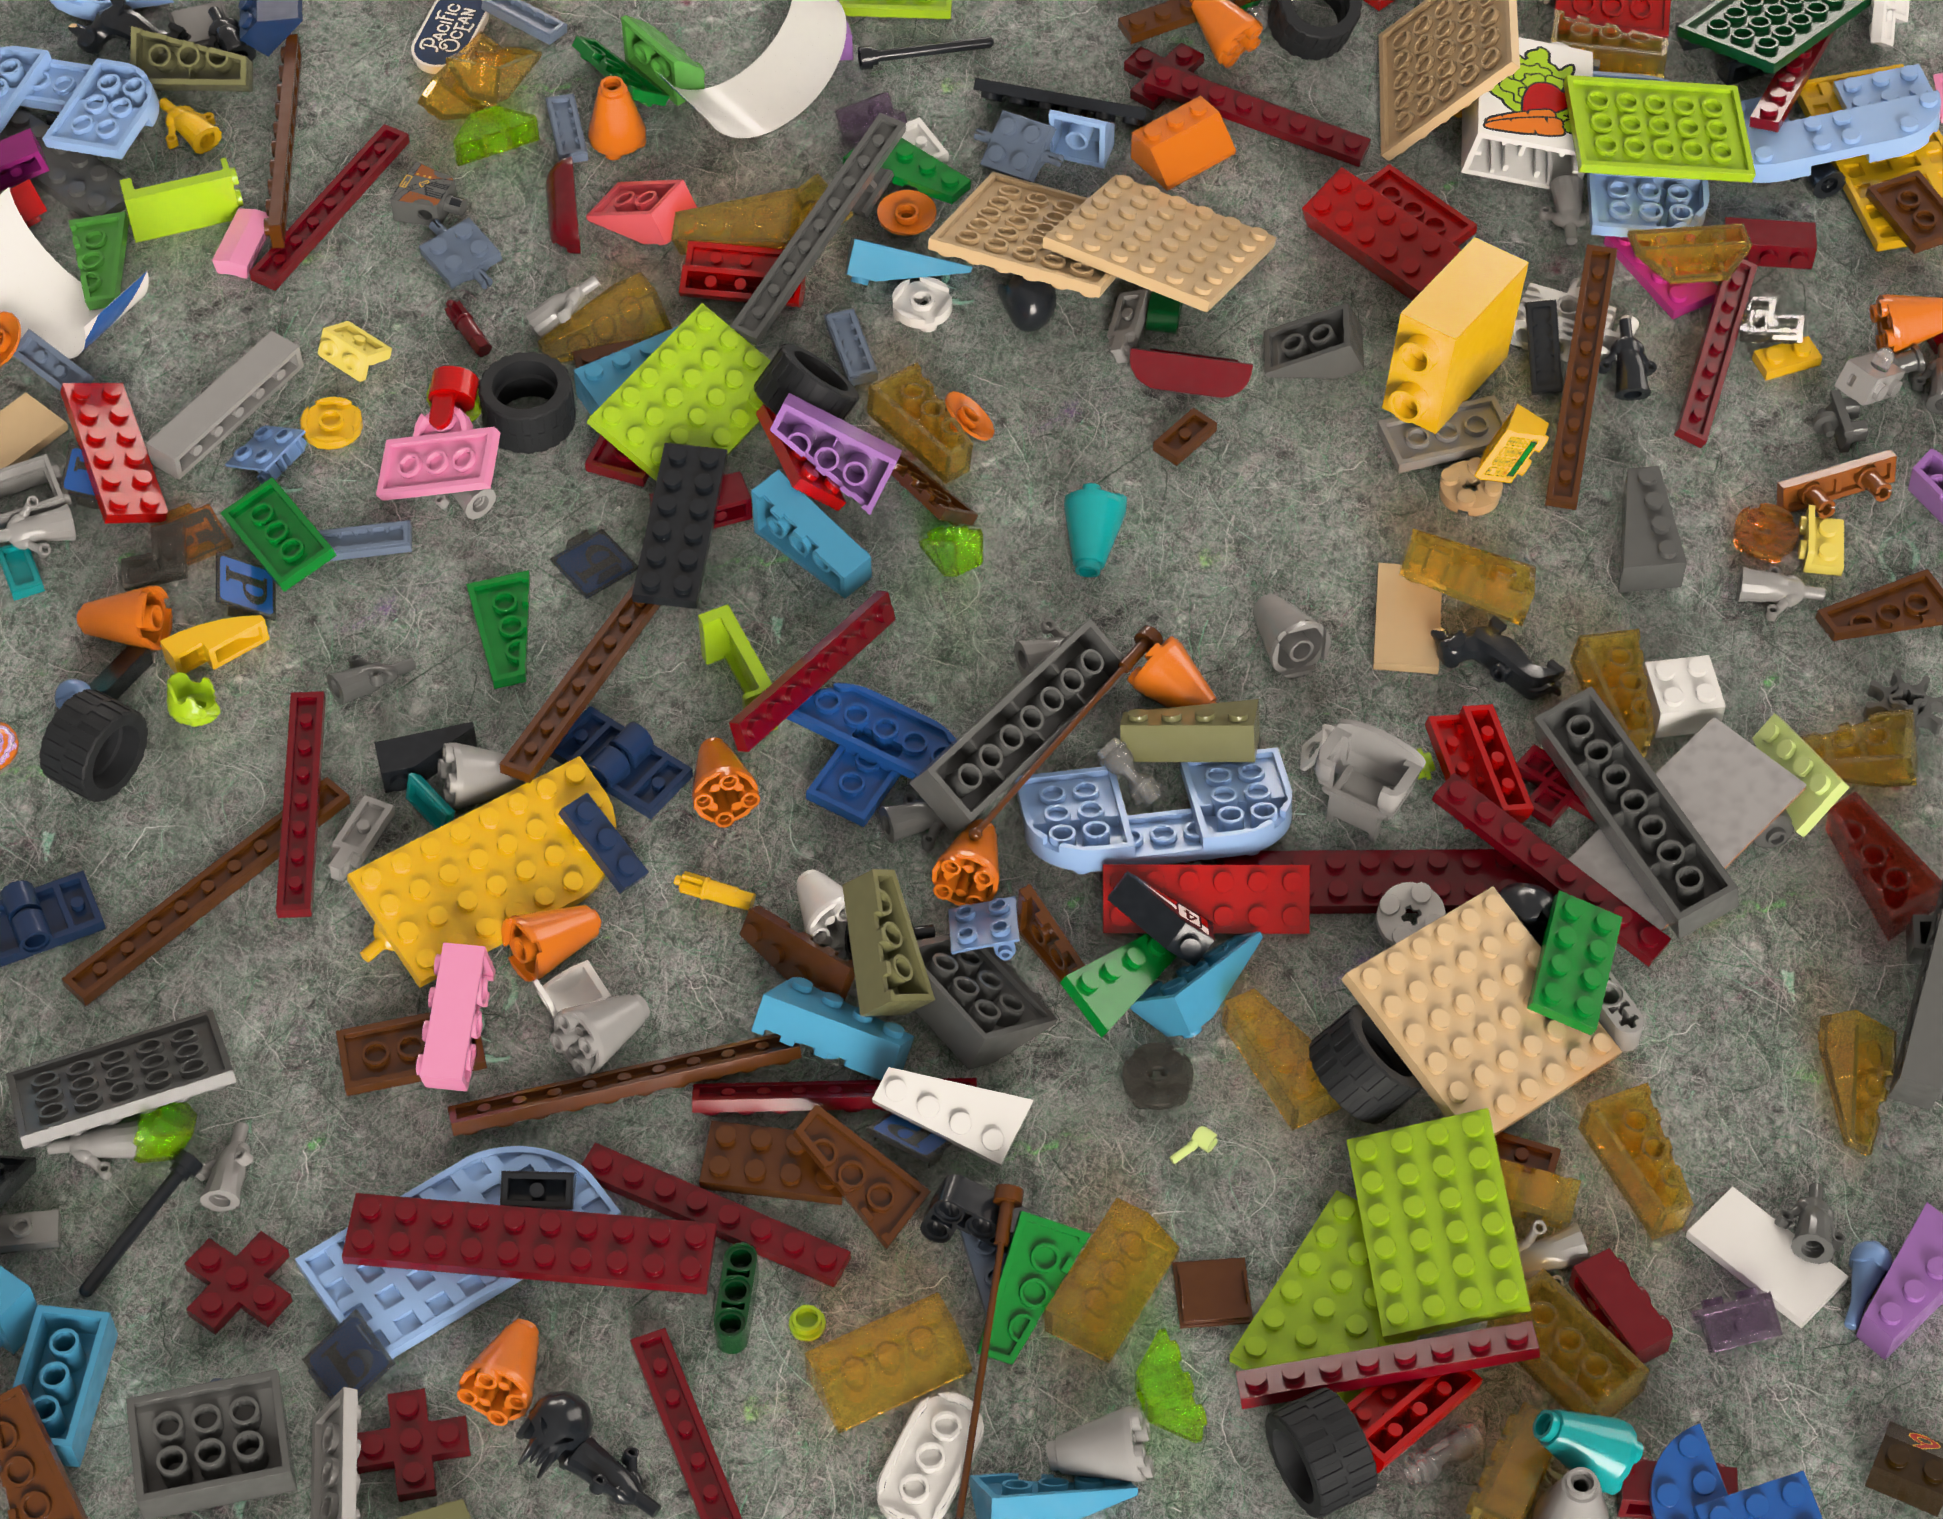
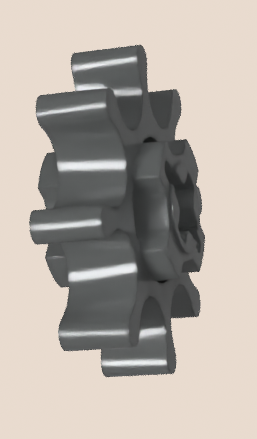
M1894 670L1890 682L1892 687L1882 686L1876 680H1872L1867 695L1877 699L1879 702H1867L1863 717L1866 719L1879 717L1885 721L1880 732L1881 738L1886 739L1892 730H1900L1907 733L1910 745H1916L1920 735L1918 728H1927L1935 735L1940 733L1943 719L1934 716L1932 712H1943V696L1933 698L1925 693L1930 683L1928 676H1923L1919 684L1910 685V683L1903 681L1900 670Z

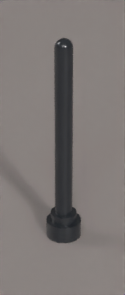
M988 36L884 50L871 48L870 45L858 47V61L861 70L873 69L874 65H878L882 61L991 48L994 45V40Z
M179 1149L171 1159L170 1174L79 1287V1293L82 1297H90L182 1180L186 1182L189 1177L194 1178L203 1167L196 1157L183 1149Z

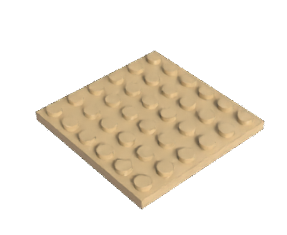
M1424 0L1378 35L1381 156L1387 161H1391L1399 154H1403L1414 143L1425 138L1432 130L1446 123L1453 115L1463 108L1470 106L1474 100L1484 93L1491 91L1495 85L1506 77L1513 75L1520 68L1517 0Z
M992 172L929 238L928 249L938 252L941 256H954L964 259L972 265L982 264L992 267L1000 273H1013L1023 276L1028 281H1041L1051 284L1056 289H1069L1080 292L1082 296L1088 298H1100L1116 278V276L1042 247L1044 236L1088 198L997 172Z
M1115 175L1049 231L1043 238L1042 247L1207 313L1274 248L1277 237L1268 234L1262 228H1252L1242 224L1234 217H1224L1216 214L1208 207H1198L1188 203L1183 197L1170 196L1160 192L1157 187L1145 186L1134 182L1129 176Z
M1494 886L1347 972L1341 979L1444 1116L1449 1117L1488 1108L1495 1136L1616 1059L1622 1053L1600 1022H1598L1597 1030L1592 1035H1588L1527 1009L1541 947Z

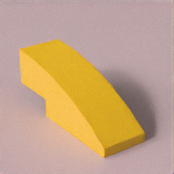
M262 615L226 618L200 624L175 633L161 640L160 643L165 661L174 673H188L206 662L215 670L270 639L265 619Z

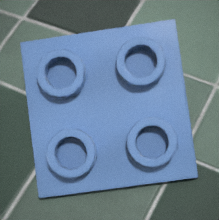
M262 426L254 432V436L244 446L239 447L234 452V456L225 465L232 468L256 470L259 473L257 479L261 484L271 477L276 480L282 474L281 471L284 472L287 466H290L293 461L305 452L307 443L302 436L306 432L302 429Z
M1016 896L996 898L992 901L971 905L965 904L948 909L952 954L987 947H994L995 954L1001 960H1009L1015 954L1014 942L1020 941Z

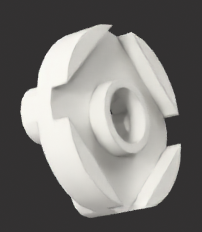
M919 277V281L910 283V279L903 281L895 288L892 294L893 317L896 321L908 327L917 328L926 333L935 331L937 325L945 322L952 313V296L949 294V288L942 281L932 277ZM924 300L927 301V304L925 305L917 304L922 303Z
M1405 882L1393 886L1381 898L1376 913V925L1382 938L1392 946V944L1395 945L1444 916L1446 911L1441 898L1429 885L1422 882ZM1406 909L1419 913L1420 916L1416 919V925H1412L1410 921L1404 922L1402 920V916L1406 914Z

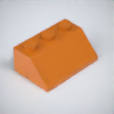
M1201 95L1132 132L1131 159L1167 191L1236 154V148L1219 111Z

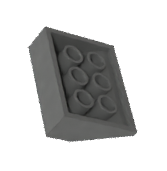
M950 934L917 941L935 1001L915 1011L968 1070L998 1061L1056 1024L1058 1019L1013 970L995 954L991 947L952 954Z
M278 1369L126 1398L136 1500L144 1519H157L297 1491L293 1455Z

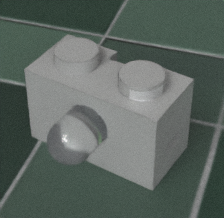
M1883 347L1877 352L1847 360L1834 387L1865 406L1876 401L1879 402L1894 397L1902 387L1901 379L1905 370L1893 363L1894 352L1890 348Z

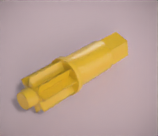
M685 871L682 876L676 875L674 879V885L679 886L680 893L694 896L701 900L707 899L748 911L755 903V893L712 880L711 877H704Z

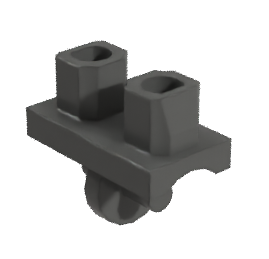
M881 167L851 211L859 216L868 218L878 199L884 194L888 184L894 177L893 171Z
M1831 390L1830 397L1832 401L1830 405L1818 410V415L1814 417L1812 426L1816 433L1825 434L1826 437L1834 435L1840 453L1849 452L1851 443L1866 441L1868 426L1865 420H1850L1859 417L1860 404L1852 398H1842L1840 390Z

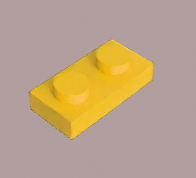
M1809 336L1755 350L1752 355V361L1765 381L1820 366L1823 358Z

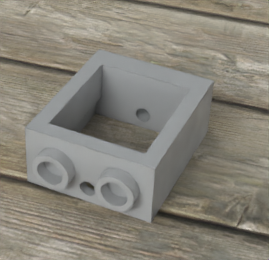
M47 454L0 469V498L44 483L49 484L53 498L40 501L38 508L31 511L29 516L53 510L65 504H72L68 490L64 487H59V483L64 482L57 464L51 466ZM22 508L0 514V530L6 529L9 520L15 514H19Z

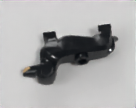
M110 0L112 5L99 11L91 26L85 27L77 23H72L68 26V30L77 37L78 46L84 52L91 54L99 53L109 40L115 38L127 42L126 47L131 49V26L153 33L164 34L179 40L188 41L191 38V35L187 33L185 28L171 21L168 25L170 32L158 30L139 13L131 10L132 7L126 5L125 0Z
M1495 615L1489 620L1488 627H1474L1466 632L1459 630L1456 634H1452L1440 627L1431 631V636L1438 644L1437 656L1442 661V664L1448 668H1456L1459 663L1474 659L1490 670V674L1495 681L1499 683L1505 682L1526 699L1535 700L1550 693L1558 697L1562 694L1560 689L1561 683L1558 680L1564 677L1566 669L1553 659L1547 662V668L1534 664L1513 639L1501 635L1506 630L1507 625Z

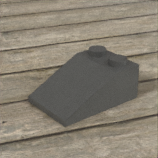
M1349 303L1263 331L1264 367L1267 378L1337 379L1364 370L1362 325Z

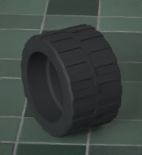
M1272 0L1267 15L1269 18L1268 26L1274 40L1279 43L1282 49L1288 51L1289 54L1305 60L1329 58L1334 53H1338L1349 39L1360 18L1362 0H1323L1333 9L1338 24L1330 27H1318L1305 22L1295 12L1291 0Z
M782 344L754 384V391L757 397L775 415L778 414L789 393L842 420H845L859 400L857 390L841 373L813 353L793 344Z
M518 352L509 356L506 355L500 360L493 362L483 372L478 384L484 428L495 427L500 432V448L514 453L533 454L534 452H543L549 448L556 447L570 435L569 433L573 430L576 420L572 379L568 369L559 360L544 353ZM536 396L548 399L544 404L529 409H516L506 406L508 403L522 397Z
M86 689L83 692L74 694L56 711L42 738L39 758L43 774L50 780L89 801L100 802L101 800L109 799L127 785L143 759L148 742L146 719L140 712L98 690Z
M1359 1004L1353 1005L1309 1044V1058L1312 1068L1322 1086H1324L1328 1094L1340 1107L1362 1122L1371 1124L1383 1122L1423 1088Z
M1322 1387L1268 1413L1265 1421V1433L1275 1465L1290 1493L1307 1514L1317 1519L1323 1518L1376 1490L1378 1474L1370 1445L1356 1417L1336 1392Z

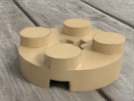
M1474 457L1469 461L1454 463L1441 472L1439 496L1443 504L1451 511L1458 513L1459 509L1468 511V516H1481L1493 511L1497 507L1502 495L1503 482L1481 480L1474 476L1481 458ZM1471 485L1476 487V491H1473L1470 488H1464L1465 486Z

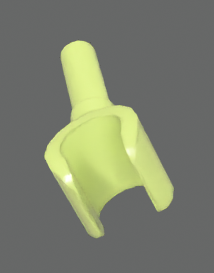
M1204 1126L1197 1128L1191 1141L1169 1157L1171 1162L1176 1164L1192 1151L1194 1152L1198 1147L1209 1153L1218 1142L1216 1139L1217 1134Z

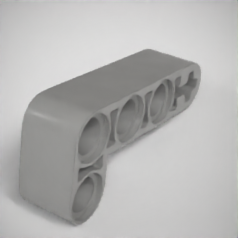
M1610 971L1603 1002L1610 1004L1603 1003L1599 1022L1622 1052L1633 1051L1640 1042L1644 1017Z

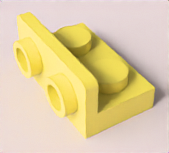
M350 321L323 328L318 349V355L359 382L366 380L369 365H375L390 359L392 352L391 347Z
M1808 505L1806 516H1800L1798 524V535H1803V540H1800L1798 547V559H1803V572L1842 576L1844 570V520L1815 517V505Z

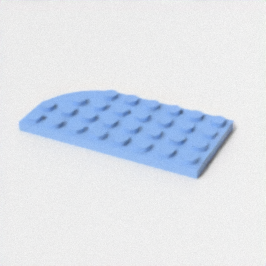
M505 1146L477 1152L400 1196L500 1205L501 1171L576 1172L573 1209L553 1210L621 1215V1211L584 1166L562 1154L528 1146ZM348 1228L295 1258L298 1269L339 1327L343 1329L353 1318H358L388 1361L523 1280L343 1264L342 1252ZM368 1349L358 1350V1354L370 1371H372L375 1361L374 1354Z

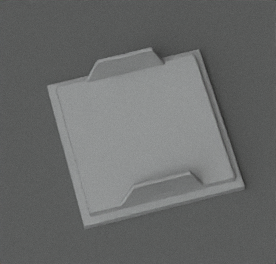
M223 0L167 13L169 21L185 28L187 33L191 35L188 41L202 46L208 44V30L213 23L208 10L216 6L221 11L223 17L229 18Z

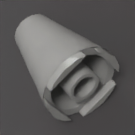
M1276 594L1265 595L1255 603L1253 616L1272 667L1287 678L1301 677L1316 669L1314 664L1321 657L1323 660L1326 658L1331 646L1330 634L1326 628Z

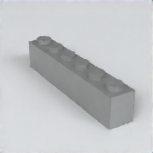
M274 331L269 332L242 358L237 359L234 365L223 375L217 377L204 392L196 396L185 409L176 414L166 426L150 438L146 446L151 464L180 480L304 367L300 346Z

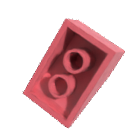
M684 180L618 182L586 215V218L589 222L639 243L658 244L661 246L673 240L676 232L690 221L689 218L698 208Z

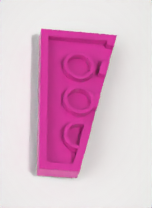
M1605 236L1604 245L1610 248H1617L1616 258L1672 319L1713 302L1718 285L1666 249L1649 248L1648 239Z

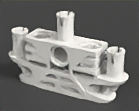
M1574 278L1571 281L1567 293L1529 283L1524 298H1522L1519 304L1510 344L1528 350L1525 302L1556 299L1561 360L1568 362L1580 287H1577L1580 278ZM1610 305L1608 306L1600 362L1607 357L1613 343L1620 338L1619 325L1616 332L1612 331L1617 309ZM1624 315L1621 319L1629 318V315ZM1632 316L1631 325L1634 336L1639 327V322Z

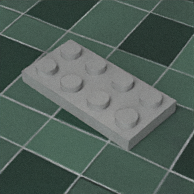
M1492 395L1462 402L1458 407V411L1436 434L1414 423L1401 421L1397 417L1379 420L1377 430L1397 472L1402 473L1482 455L1484 449L1507 418L1496 396Z
M343 1387L312 1420L310 1519H360V1511L356 1509V1495L360 1487V1475L357 1474V1459L361 1450V1442L357 1439V1425L361 1417V1406L357 1405V1389Z

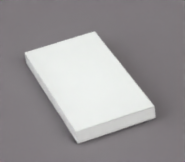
M1732 1186L1687 1231L1685 1238L1802 1329L1847 1283L1849 1276L1830 1261L1828 1263L1815 1264L1804 1261L1796 1256L1791 1249L1795 1234L1788 1229L1777 1226L1772 1216Z

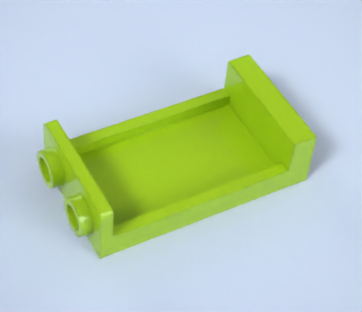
M226 157L220 158L222 170L134 189L131 177L119 180L135 243L232 221L238 207L244 206L240 189H234V185L239 184L235 167L229 168Z
M727 604L698 615L701 653L706 665L722 659L726 660L744 693L742 695V706L744 709L766 690L772 682L730 606Z

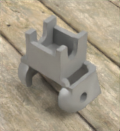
M1353 719L1340 720L1319 749L1315 762V774L1318 783L1324 785L1322 787L1323 792L1329 795L1326 820L1332 823L1335 818L1347 822L1369 833L1368 840L1374 843L1379 836L1381 822L1383 820L1388 822L1390 818H1393L1412 791L1414 783L1426 764L1424 757L1416 749L1384 730ZM1341 759L1342 765L1347 768L1333 786L1335 765Z

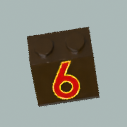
M1890 1421L1865 1486L1938 1517L1943 1506V1443Z

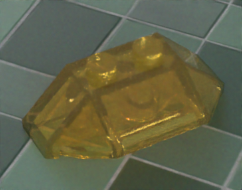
M1744 224L1630 230L1627 233L1635 256L1659 278L1669 284L1728 281L1752 247V242Z

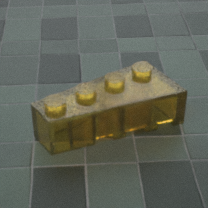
M1523 1402L1517 1415L1510 1413L1503 1430V1434L1507 1438L1505 1441L1497 1440L1490 1459L1495 1463L1493 1467L1486 1465L1480 1477L1478 1486L1482 1488L1481 1493L1473 1491L1465 1513L1471 1515L1470 1519H1525L1527 1513L1530 1512L1540 1483L1542 1484L1553 1458V1455L1533 1435V1423L1543 1409Z

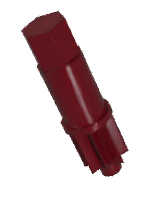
M452 299L446 302L447 308L444 310L455 329L460 331L478 356L488 355L492 345L474 322L473 316L466 310L460 300L458 302Z

